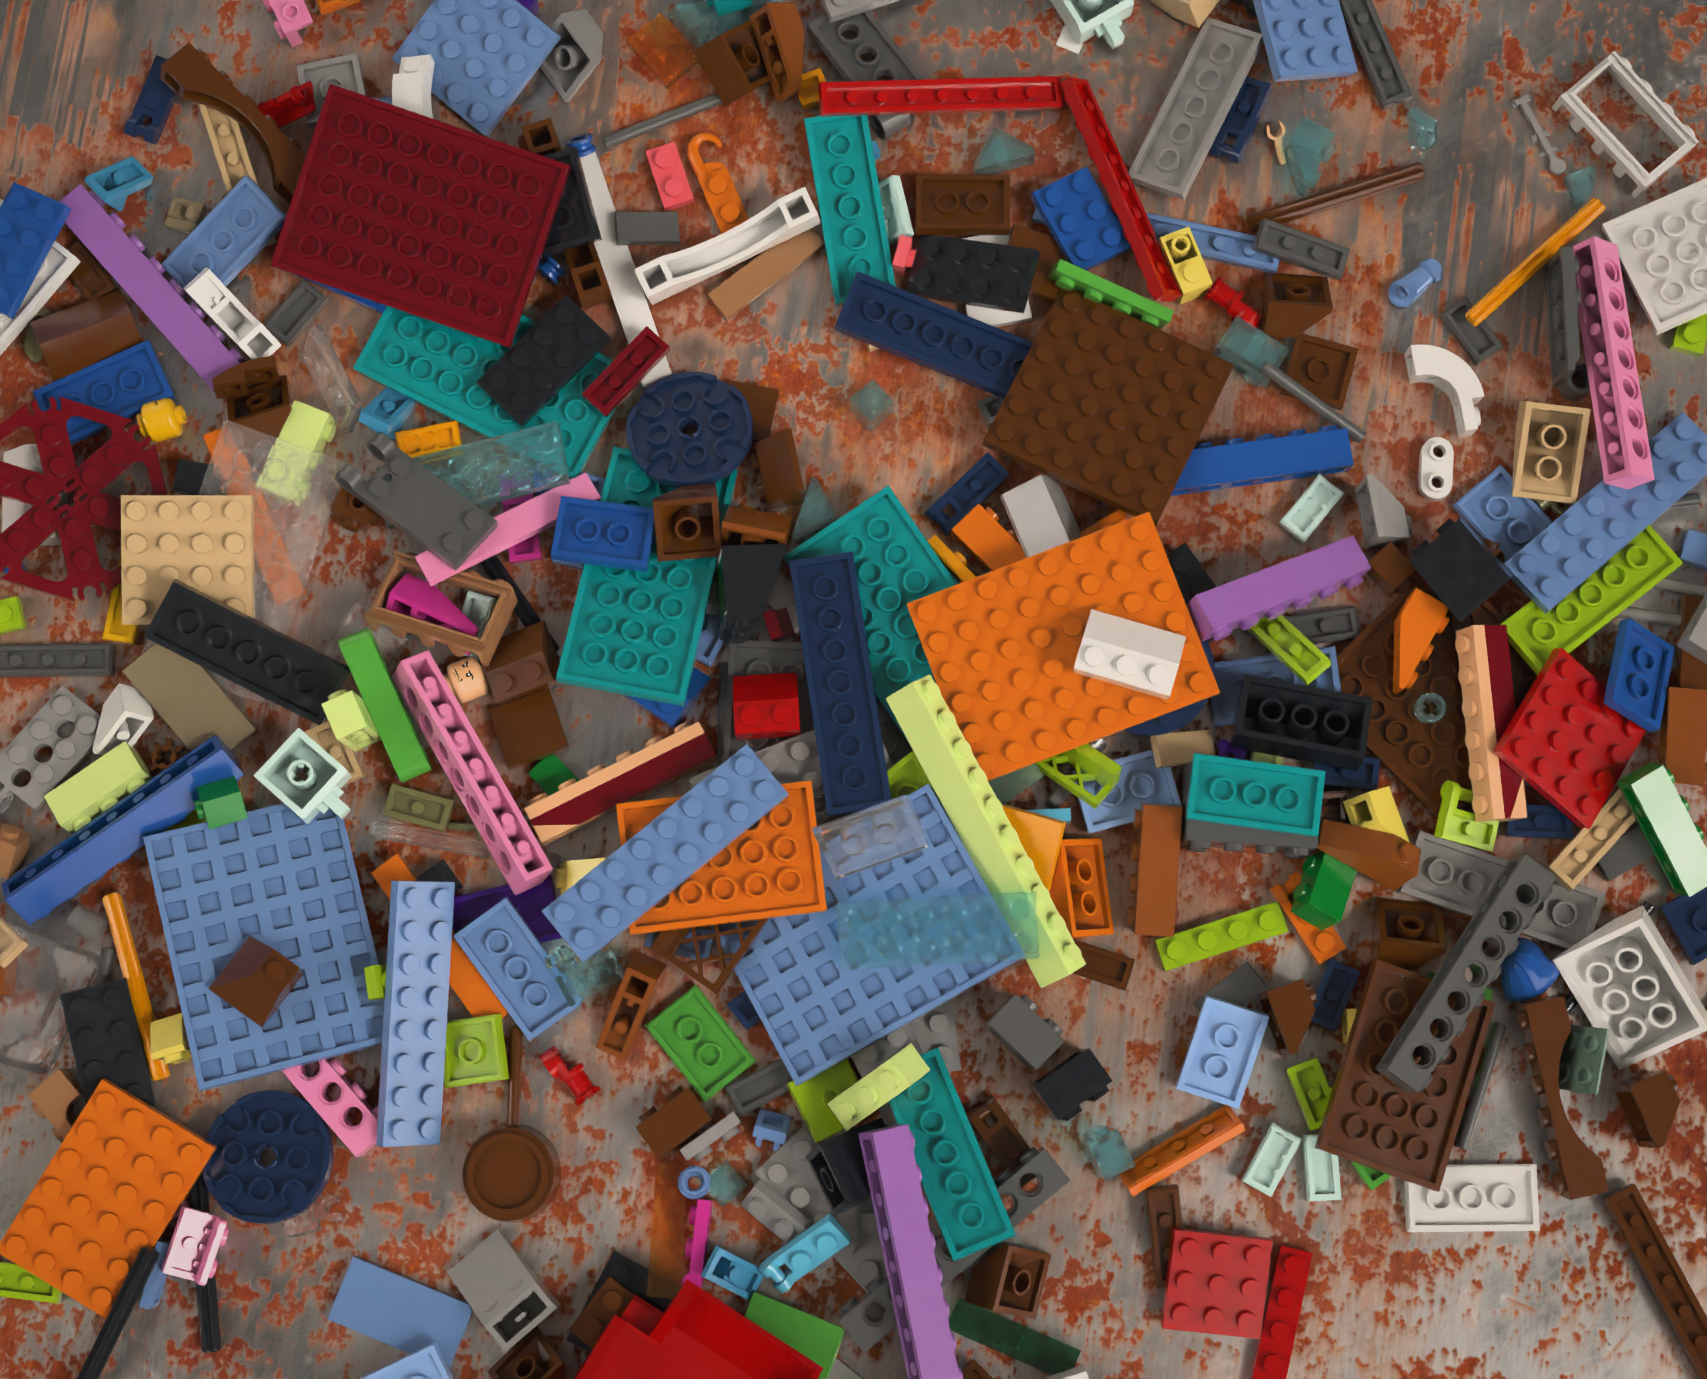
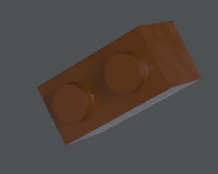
M679 1086L665 1097L668 1103L657 1111L653 1106L638 1117L642 1123L635 1128L658 1159L663 1158L713 1120V1117L691 1087L683 1090Z

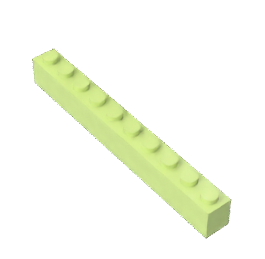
M928 675L918 679L885 698L965 848L1026 954L1024 958L1039 986L1043 988L1086 965L1081 950L1070 935L1064 919L1056 909L1048 889L1042 883L1035 870L1033 861L1028 857L1019 840L1018 833L1007 818L1001 802L993 792L985 772L979 766L972 753L970 744L965 740L956 723L955 716L950 712L932 676Z

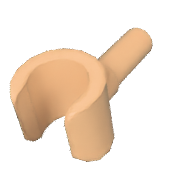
M1277 120L1279 130L1275 134H1270V127L1268 123H1265L1264 131L1273 140L1279 165L1286 164L1287 161L1282 145V137L1285 134L1284 125Z

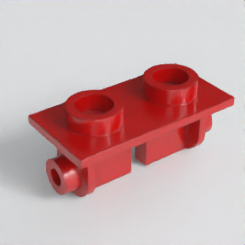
M308 81L300 86H293L288 92L266 103H258L256 108L264 116L269 115L273 118L278 128L316 111L312 81Z

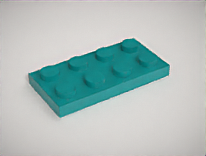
M1194 753L1185 819L1316 838L1319 834L1326 771Z

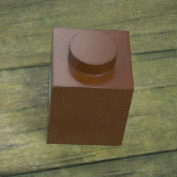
M1391 541L1368 562L1371 569L1366 574L1388 596L1395 589L1402 593L1414 581L1410 575L1416 569L1412 566L1410 560Z

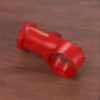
M1219 276L1212 285L1214 289H1209L1204 300L1207 302L1211 300L1225 309L1226 314L1231 317V322L1245 333L1254 334L1262 323L1263 316L1260 313L1257 315V310L1253 312V307L1250 308L1249 305L1241 302L1245 295L1244 291H1236L1224 283L1223 278Z
M553 1045L539 1055V1058L555 1079H558L561 1084H566L576 1098L574 1103L576 1106H579L587 1101L586 1097L590 1099V1095L594 1096L601 1088L599 1085H594L583 1070L585 1067L583 1063L570 1069L567 1061H564L565 1058H560L562 1054H557L559 1050Z

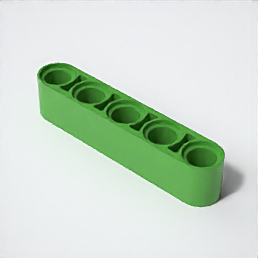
M366 627L339 639L338 643L401 782L404 783L431 771L432 766L370 629Z

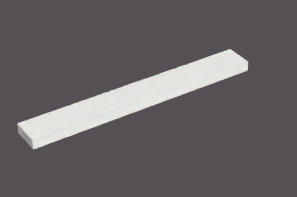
M596 152L580 157L602 240L594 242L628 345L646 326L658 335L641 283L634 271L636 268L628 245H617L614 219L616 210ZM666 355L641 380L644 390L656 381L672 375Z

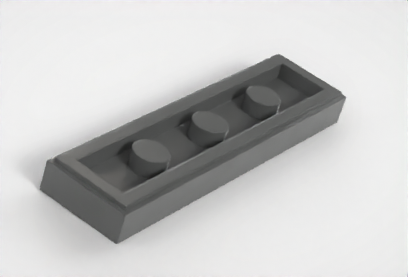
M1339 0L1345 25L1381 109L1384 110L1411 100L1412 93L1372 0Z
M113 643L0 645V678L114 676L115 645Z

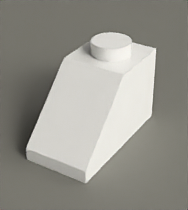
M119 683L103 704L92 748L94 754L103 756L124 741L133 747L154 719L151 704L137 688Z

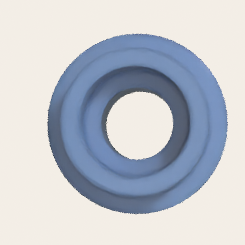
M689 1166L679 1175V1191L688 1199H700L710 1189V1176L700 1166ZM691 1177H697L700 1180L701 1185L697 1189H692L688 1186V1180Z

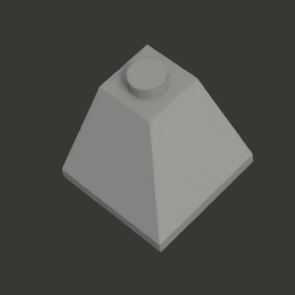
M586 9L565 12L559 15L551 29L558 33L561 39L540 66L565 102H569L601 61L603 32Z
M1373 474L1366 475L1355 488L1366 550L1382 548L1390 541L1394 545L1404 544L1413 532L1411 517L1405 514L1404 506Z

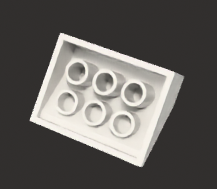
M1643 905L1613 919L1553 958V962L1591 1025L1597 1028L1610 1029L1606 1050L1619 1070L1707 1031L1706 1009Z

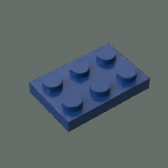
M1087 166L1032 192L1031 198L1067 262L1088 271L1131 249L1130 243L1124 237L1122 227Z
M561 496L551 549V559L647 572L655 529L654 510L649 507Z
M1630 618L1619 621L1603 703L1648 732L1659 730L1675 647Z

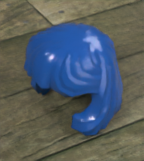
M1524 937L1517 938L1519 941L1517 948L1511 955L1506 956L1500 965L1502 970L1498 977L1502 983V996L1506 1001H1510V1003L1517 1001L1522 1003L1543 994L1560 976L1556 965L1546 957L1544 952L1535 943Z

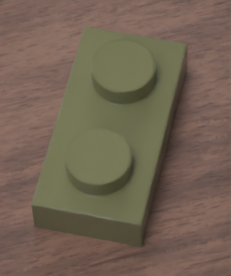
M392 784L383 815L446 833L455 802Z

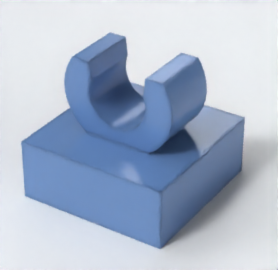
M760 1108L752 1135L756 1137V1146L760 1147L762 1140L765 1139L774 1142L773 1151H778L780 1145L785 1143L791 1116Z

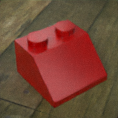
M797 672L733 676V710L737 741L796 737L801 735Z

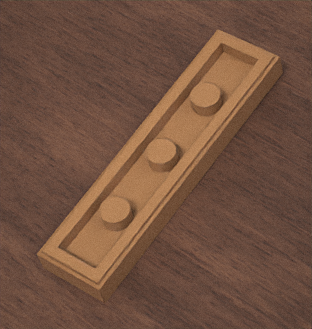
M811 228L765 250L713 289L707 296L725 320L728 321L822 250L825 244L814 229Z

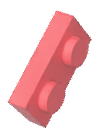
M675 142L645 151L665 212L694 203V197Z

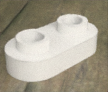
M1441 437L1429 439L1420 450L1418 489L1420 494L1429 501L1442 500L1452 489L1454 450L1451 443ZM1433 449H1441L1443 452V456H1435L1433 453ZM1432 479L1440 480L1441 488H1435L1432 485Z

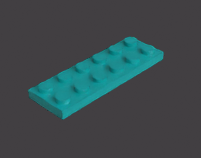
M867 115L804 118L835 306L844 305L857 271L896 287Z
M935 1048L920 1055L930 1068V1071L891 1099L889 1104L898 1125L908 1124L909 1130L914 1135L915 1148L913 1150L916 1163L921 1169V1182L952 1259L955 1262L1016 1236V1233L940 1049Z

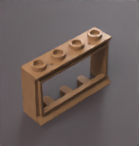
M395 551V557L372 606L364 614L371 630L377 632L380 625L383 624L389 626L392 633L399 638H404L407 632L418 635L422 644L427 647L433 648L437 641L448 645L450 651L459 657H463L465 651L478 654L482 665L488 667L518 602L513 587L501 579H494L492 581L483 578L472 570L461 571L441 581L498 599L480 639L386 609L390 591L402 579L406 571L424 576L415 560V556L419 554L414 552H407L405 554Z

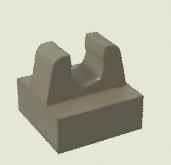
M174 196L168 210L165 226L170 230L190 234L203 220L207 208L202 203Z

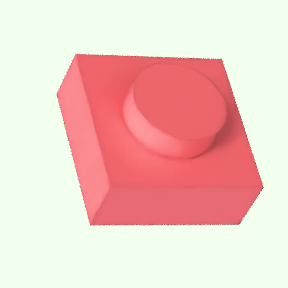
M900 235L892 263L893 272L896 275L904 277L906 268L913 267L917 250L912 249L913 238Z

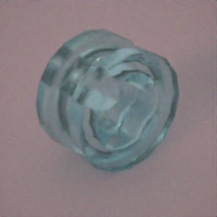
M1435 693L1423 695L1415 702L1414 713L1417 719L1427 724L1441 719L1446 711L1445 701ZM1424 701L1428 704L1436 703L1437 708L1434 709L1437 712L1436 716L1432 713L1426 715L1422 709L1426 707L1423 705Z

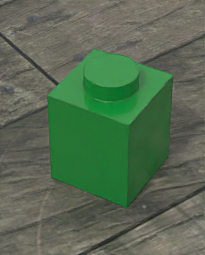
M235 776L196 787L199 799L193 801L199 819H206L209 830L248 818Z

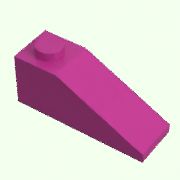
M406 573L389 593L386 605L388 610L474 637L478 635L479 628L436 586L430 587L428 582ZM465 651L464 654L470 656L472 652Z

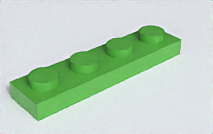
M1062 259L1052 267L1048 277L1055 280V284L1062 289H1074L1083 293L1086 299L1096 303H1105L1111 306L1112 309L1131 315L1155 328L1161 329L1167 325L1174 312L1165 306Z

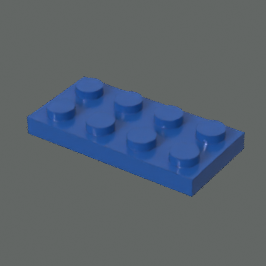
M13 182L0 207V314L10 319H14L72 210L66 204Z
M149 339L32 391L41 411L50 409L49 397H54L57 403L56 410H61L60 396L128 419L137 416L145 403L162 398H170L172 400L176 398L153 344ZM77 416L71 417L66 423L71 445L109 429L106 425Z

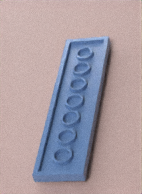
M1684 412L1649 440L1655 480L1627 490L1605 484L1603 479L1504 563L1513 573L1511 579L1544 614H1547L1707 476V435Z
M746 744L543 909L542 912L580 960L585 963L786 799L789 794L748 744Z
M391 880L376 1146L398 1147L440 1144L455 882Z

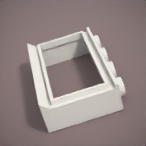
M1615 51L1568 91L1560 95L1552 106L1555 112L1565 106L1574 116L1570 123L1572 129L1575 132H1579L1585 128L1595 139V142L1591 145L1593 152L1600 155L1603 151H1606L1617 162L1612 168L1613 173L1617 177L1621 178L1625 173L1630 176L1638 185L1631 193L1634 198L1639 196L1685 157L1699 142L1695 137L1694 131L1688 125L1682 124L1674 115L1672 107L1668 103L1661 101L1654 94L1652 86L1632 70L1630 62L1626 58L1619 56ZM1606 70L1679 147L1677 151L1651 173H1648L1577 96L1579 92Z

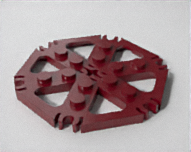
M60 396L61 410H56V400L54 397H49L50 409L41 411L38 408L37 401L33 400L31 408L34 415H30L27 403H25L0 425V443L19 427L26 426L33 431L43 474L0 461V496L32 506L0 534V574L4 572L5 568L9 569L0 580L75 602L73 588L78 589V599L85 601L83 591L87 587H92L96 591L97 598H100L102 596L100 583L104 584L108 595L122 582L121 565L112 571L101 567L90 524L121 533V498L102 493V491L136 462L143 463L147 467L153 494L167 495L155 443L150 449L143 451V448L150 444L151 438L148 436L140 442L133 438V434L140 428L138 424L132 425L128 432L124 431L125 427L132 423L133 420ZM74 416L106 425L112 432L110 440L79 467H76L66 426L67 421ZM73 480L74 482L67 487L66 484ZM80 488L73 498L74 506L70 507L68 504H65L54 511L61 501L59 495L61 492L70 494ZM86 494L88 495L82 501H80L82 497H84ZM53 497L54 499L47 504L46 502ZM57 531L68 573L67 577L63 581L56 582L25 572L21 565L22 561Z

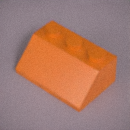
M1102 838L1062 839L1050 889V897L1060 916L1064 919L1073 939L1114 934Z

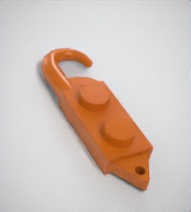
M699 133L688 143L687 155L718 229L723 234L747 221L749 217L727 167L720 162L704 163L698 151L699 145L705 141H711L718 148H721L722 143L720 139L711 133Z

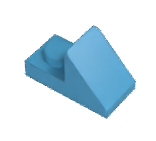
M131 156L86 176L84 182L105 203L121 212L123 211L127 196L150 186L153 176Z
M386 387L361 411L358 422L368 426L369 429L377 433L381 432L387 435L391 440H395V432L402 430L416 402Z
M715 1246L701 1274L703 1278L751 1301L753 1293L757 1291L764 1277L759 1272V1267L719 1246Z

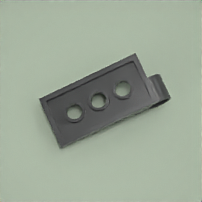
M870 10L831 23L825 13L807 24V32L845 81H877L878 77L884 75L891 77L893 80L924 79ZM845 31L855 32L858 37L848 40L841 34ZM868 53L874 55L876 59L872 62H864L859 56ZM909 114L867 115L871 128L882 140L911 124Z
M1563 246L1558 249L1545 265L1552 387H1558L1560 394L1566 400L1575 402L1584 399L1590 393L1586 364L1577 363L1580 359L1577 307L1581 303V290L1579 287H1576L1575 276L1579 272V259L1574 257V246ZM1572 377H1579L1584 383V388L1576 387L1572 382Z

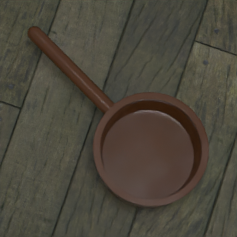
M518 1025L511 1027L509 1037L507 1124L488 1130L474 1142L464 1161L462 1173L464 1189L471 1203L489 1218L505 1223L523 1222L542 1213L555 1198L561 1181L560 1159L553 1144L540 1131L520 1124L523 1032Z

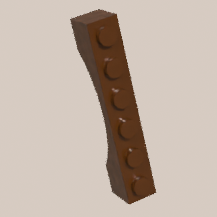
M188 42L161 64L160 79L183 101L199 103L214 108L231 117L245 128L258 143L267 159L272 175L273 189L290 204L306 155L301 152L299 144L293 138H287L279 130L273 118L269 115L264 116L256 108L255 102L248 94L241 93L233 85L231 78L225 72H219L211 64L209 57L204 51L196 49Z
M551 117L521 127L530 152L545 156L562 150ZM594 242L564 251L583 309L612 301L613 297Z
M1552 995L1517 1003L1519 1011L1515 1012V1019L1519 1030L1523 1031L1526 1044L1522 1046L1526 1062L1531 1063L1534 1075L1530 1076V1084L1534 1095L1539 1097L1541 1108L1537 1110L1540 1125L1542 1128H1546L1548 1141H1545V1149L1549 1160L1554 1162L1556 1173L1552 1174L1554 1187L1557 1193H1561L1562 1197L1569 1200L1609 1192L1602 1159L1592 1152L1575 1133L1567 1119L1561 1102L1558 1082L1559 1062L1564 1043L1571 1031L1564 996Z

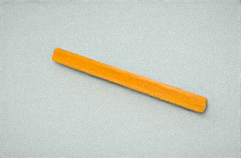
M1597 198L1591 199L1465 314L1466 320L1471 325L1478 326L1539 271L1560 247L1566 246L1605 210L1604 204Z
M119 892L105 895L102 901L123 978L126 977L149 1073L153 1081L162 1080L170 1075L168 1064L164 1065L163 1060H152L150 1054V1022L156 1020L123 900Z

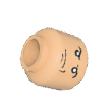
M468 657L447 666V674L443 676L459 702L465 703L485 696L488 693V679L485 674V666L480 665L475 657Z

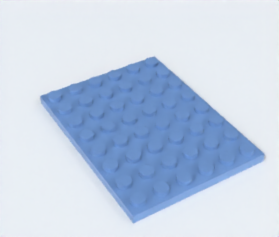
M930 784L923 786L892 804V806L885 808L819 846L827 911L770 918L734 969L796 1086L803 1084L1026 957ZM759 920L742 922V928L755 926ZM737 922L719 924L720 932L738 929ZM711 925V928L715 933L714 925ZM750 932L743 933L744 940L747 938ZM739 934L721 937L722 948L725 954L736 953L740 948Z
M282 803L246 812L248 818L210 830L207 822L143 837L200 1091L382 1045L384 1000H368L364 971L365 967L379 965L345 821L330 809L325 814L320 811L309 824H306ZM249 936L275 949L300 967L303 973L301 979L263 1028L208 989Z

